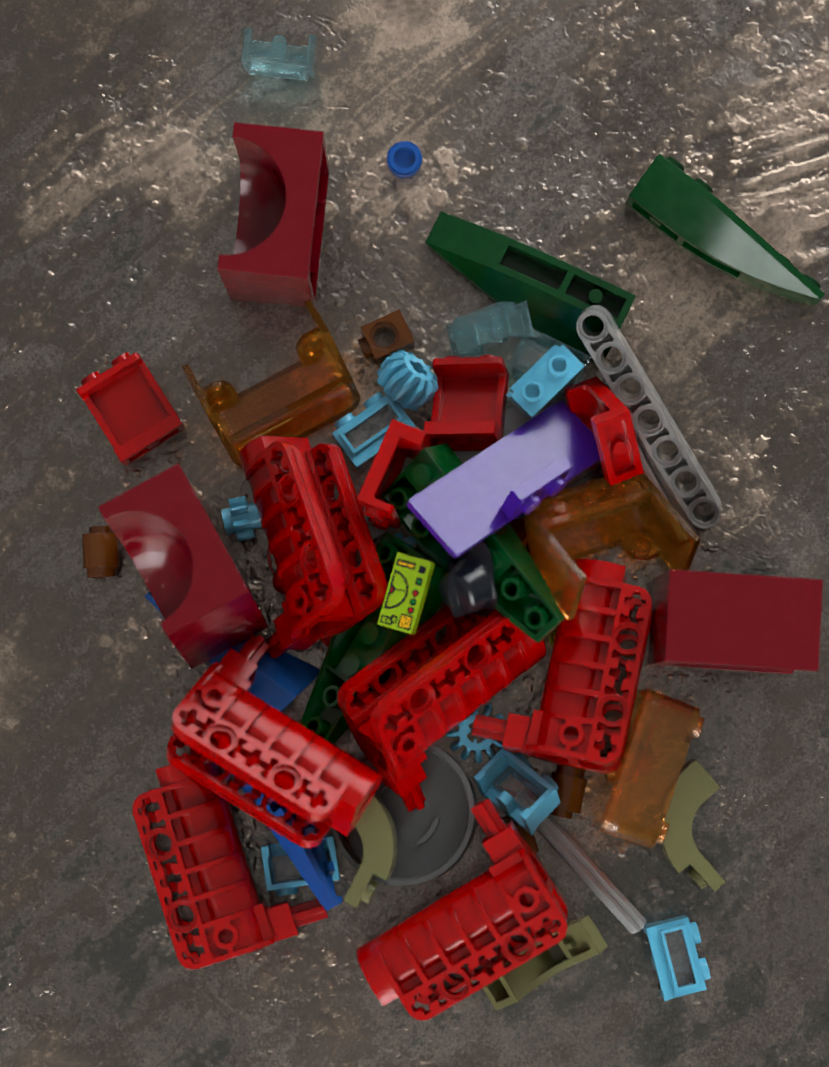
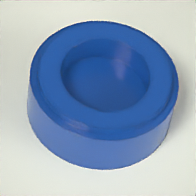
M400 141L391 146L387 154V165L390 172L402 179L415 176L422 166L420 149L409 141Z

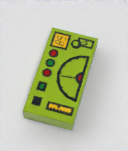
M397 552L378 619V625L412 635L416 634L435 567L434 562Z

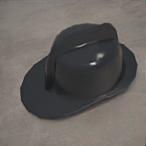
M481 541L458 558H453L447 552L448 569L441 576L439 592L443 601L450 608L452 616L460 618L472 613L479 616H486L492 613L498 602L493 561L485 542Z

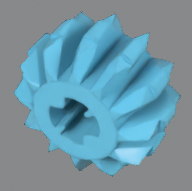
M399 349L396 353L394 352L390 357H387L377 371L379 377L377 381L384 388V393L388 394L393 402L397 401L400 403L402 408L405 409L410 408L417 411L435 396L434 393L439 388L437 376L431 372V367L427 366L423 359H418L412 352L407 353Z
M487 704L482 715L488 716L493 706ZM478 708L472 715H469L468 718L457 725L459 726L458 731L450 730L446 737L459 736L460 740L453 743L450 749L455 751L464 745L466 748L461 754L462 760L466 761L471 750H474L475 762L481 763V750H485L487 756L492 759L495 753L489 746L493 743L499 748L503 747L502 742L485 738L477 743L475 738L473 742L468 739L467 734L471 732L469 725L473 723L476 714H478ZM499 713L494 718L503 719V715Z

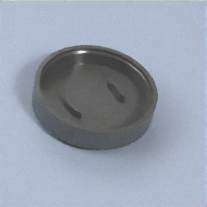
M433 744L425 750L427 759L421 763L427 776L419 784L426 798L423 802L425 807L419 811L415 808L412 812H409L402 798L386 787L383 781H381L376 795L383 801L391 814L398 840L397 861L390 880L385 881L375 876L374 880L388 885L408 886L432 881L451 870L462 859L473 840L477 826V820L470 810L477 805L473 784L460 763L449 753ZM362 751L354 756V758L378 772L377 767L370 763ZM331 827L334 840L342 855L358 871L363 858V843L359 832L354 827L346 837Z

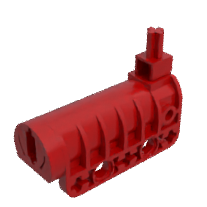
M259 436L247 443L239 452V459L252 491L253 502L257 506L260 515L261 526L265 530L269 542L270 553L273 555L277 566L278 577L281 579L285 590L286 600L281 603L284 613L273 620L277 632L266 639V643L270 645L266 653H270L271 658L276 659L287 650L308 649L320 638L326 639L335 636L356 625L383 605L388 583L364 514L362 513V508L357 501V494L342 451L336 444L320 443L311 449L308 438ZM335 484L339 491V497L337 500H335L334 498ZM357 549H359L362 558L360 565L356 561Z
M575 559L571 561L561 606V612L565 619L556 629L539 711L533 710L532 718L509 713L507 720L476 714L472 726L473 736L501 741L504 750L527 754L530 757L603 774L613 773L620 768L624 758L652 622L651 596L645 588L626 584L625 566L594 559ZM640 595V599L633 598V596ZM634 607H638L636 614L637 624L631 622L629 618ZM625 630L629 632V630L634 631L638 636L633 634H621V632ZM626 641H631L636 644V646L632 649H624L620 647V645ZM619 655H622L624 657H636L632 660H625L621 658ZM619 666L626 668L627 677L623 680L621 686L623 696L616 694L615 682L619 681L621 669H618ZM609 702H617V703H619L620 705H618V704H607V703H609ZM611 711H617L623 715L621 719L615 722L608 721L604 717ZM604 735L611 738L612 752L607 754V758L600 757V753L604 752L606 746Z
M446 605L417 627L415 635L408 634L340 687L337 695L338 705L358 746L370 763L377 767L378 773L383 775L382 781L384 785L402 798L409 812H412L415 808L420 811L425 807L423 802L426 798L419 785L427 778L421 766V763L427 759L425 750L445 736L460 722L468 718L479 707L487 703L502 689L510 685L521 674L546 656L545 643L543 640L539 643L535 642L509 621V618L504 617L496 609L486 616L472 613L466 618L464 616L456 618L452 616L450 608ZM446 625L445 636L441 640L435 641L436 632ZM413 649H415V650L413 651V656H414V657H413L411 660H409V658H410V656H411V651H412ZM390 668L391 674L389 679L385 683L379 684V676ZM355 692H358L356 695L357 701L355 703H352V701L354 700L353 694Z
M252 635L239 653L230 648L219 663L216 662L211 665L175 708L171 720V728L174 734L167 743L166 758L178 770L302 848L316 847L321 843L331 827L347 837L376 794L383 775L250 693L251 686L256 678L257 663L270 648V645L264 642V637ZM185 745L190 747L189 754L184 753L182 756L176 754L177 747L182 748ZM200 754L204 755L200 758L198 766L194 765L195 758L198 760ZM215 762L223 767L225 772L217 777L211 776L205 772L204 766L207 763ZM232 773L235 775L233 782L230 781L229 786H227L225 784L228 782L230 774ZM251 785V793L247 792L244 796L238 793L239 786ZM264 793L265 796L259 806L256 804L257 798L260 799L261 794ZM275 801L286 807L287 813L282 816H274L268 812L266 806ZM293 813L297 814L296 821H293L292 826H290L288 823ZM309 823L314 825V833L310 832L307 836L301 833L302 826L306 827Z
M199 755L198 760L195 758L194 765L198 766L200 758L204 755ZM215 762L207 763L204 766L205 772L211 776H220ZM171 764L155 769L160 788L139 795L134 800L132 811L175 953L182 966L195 970L266 947L277 941L299 934L298 927L329 918L327 911L317 898L291 906L290 900L267 907L265 900H259L229 801ZM158 802L160 805L159 810L151 812L147 810V805ZM163 819L165 820V825L155 829L152 828L151 822L158 823ZM160 833L166 834L170 838V851H164L159 848L157 838ZM176 855L177 863H171L170 861L166 865L163 864V861ZM171 873L174 875L180 874L182 880L178 883L177 881L170 882L168 875ZM187 891L188 894L182 895L177 900L174 899L173 892H179L180 895ZM180 905H185L192 909L193 921H186L181 918L179 914ZM198 927L199 934H193L191 930ZM194 943L196 947L203 946L204 952L199 954L198 950L191 951L190 945Z
M489 798L480 801L470 809L486 834L482 844L492 859L488 870L356 949L360 968L381 1004L385 1006L399 998L406 1011L416 1020L426 1021L435 1017L559 943L567 933L568 906L533 849L523 840L513 821L505 824ZM522 935L527 940L518 941L515 940L512 936ZM463 965H468L469 972L463 967ZM451 973H457L461 975L462 978L453 977ZM444 979L450 984V986L445 987ZM417 1001L429 1005L430 1010L425 1011L423 1007L416 1009L414 1004Z

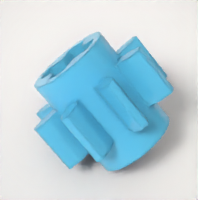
M245 495L228 499L230 507L221 509L227 536L236 534L239 541L255 538L254 529L262 528L257 506L254 502L248 503Z

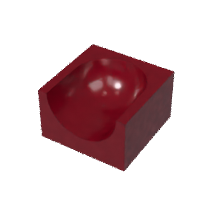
M234 122L232 137L240 160V201L234 252L231 255H219L217 270L232 300L315 308L330 174L324 131Z
M179 463L98 506L104 520L126 549L165 619L160 625L166 636L192 669L269 627Z
M670 569L654 578L652 582V622L649 635L648 665L794 674V670L817 672L819 671L823 579Z

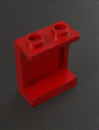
M126 352L118 356L111 362L113 367L101 374L99 371L89 374L82 379V386L76 389L111 443L117 457L125 466H128L186 429L138 352L132 355Z
M485 354L480 357L461 358L451 355L445 358L433 359L432 367L437 376L439 388L434 393L431 421L424 422L423 430L427 432L431 447L447 443L453 451H483L502 439L507 403L506 394L508 393L509 372L503 358Z
M597 376L565 388L564 393L570 411L595 436L604 478L607 483L612 486L644 473L630 410Z
M392 419L357 497V501L363 511L362 513L368 518L367 522L370 525L381 530H387L388 527L398 530L401 522L394 506L386 503L380 495L400 475L407 457L414 460L424 448L431 447L427 432Z

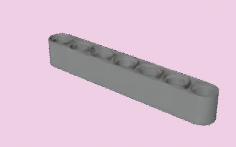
M600 305L587 307L576 323V330L613 394L630 410L635 431L689 521L700 529L713 527L720 518L721 500L610 312ZM591 315L600 317L603 321L604 329L600 332L588 330L585 325V318ZM608 347L619 349L622 353V360L618 363L608 362L603 355L604 349ZM627 378L636 379L640 383L641 390L636 394H629L623 389L622 381ZM652 409L659 415L660 420L653 425L646 424L641 420L640 413L643 410ZM670 440L677 445L678 451L673 455H665L659 450L658 444L662 441ZM689 471L696 477V482L689 486L683 485L677 480L676 476L680 472ZM700 502H708L714 507L715 511L711 515L702 516L697 513L695 506Z

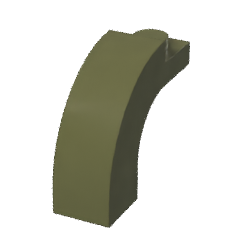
M690 759L674 774L663 791L657 811L658 839L667 861L676 872L680 874L686 867L690 866L692 869L688 872V875L701 889L708 886L715 892L726 881L697 849L692 835V823L698 808L720 786L696 759Z
M376 794L355 826L363 843V858L343 902L355 908L361 907L363 902L370 903L378 887V883L374 882L375 876L385 881L390 880L397 861L398 840L395 825L386 805Z
M589 915L578 920L573 918L567 921V933L559 943L483 987V990L497 1011L520 1001L552 976L574 964L600 954L608 946Z

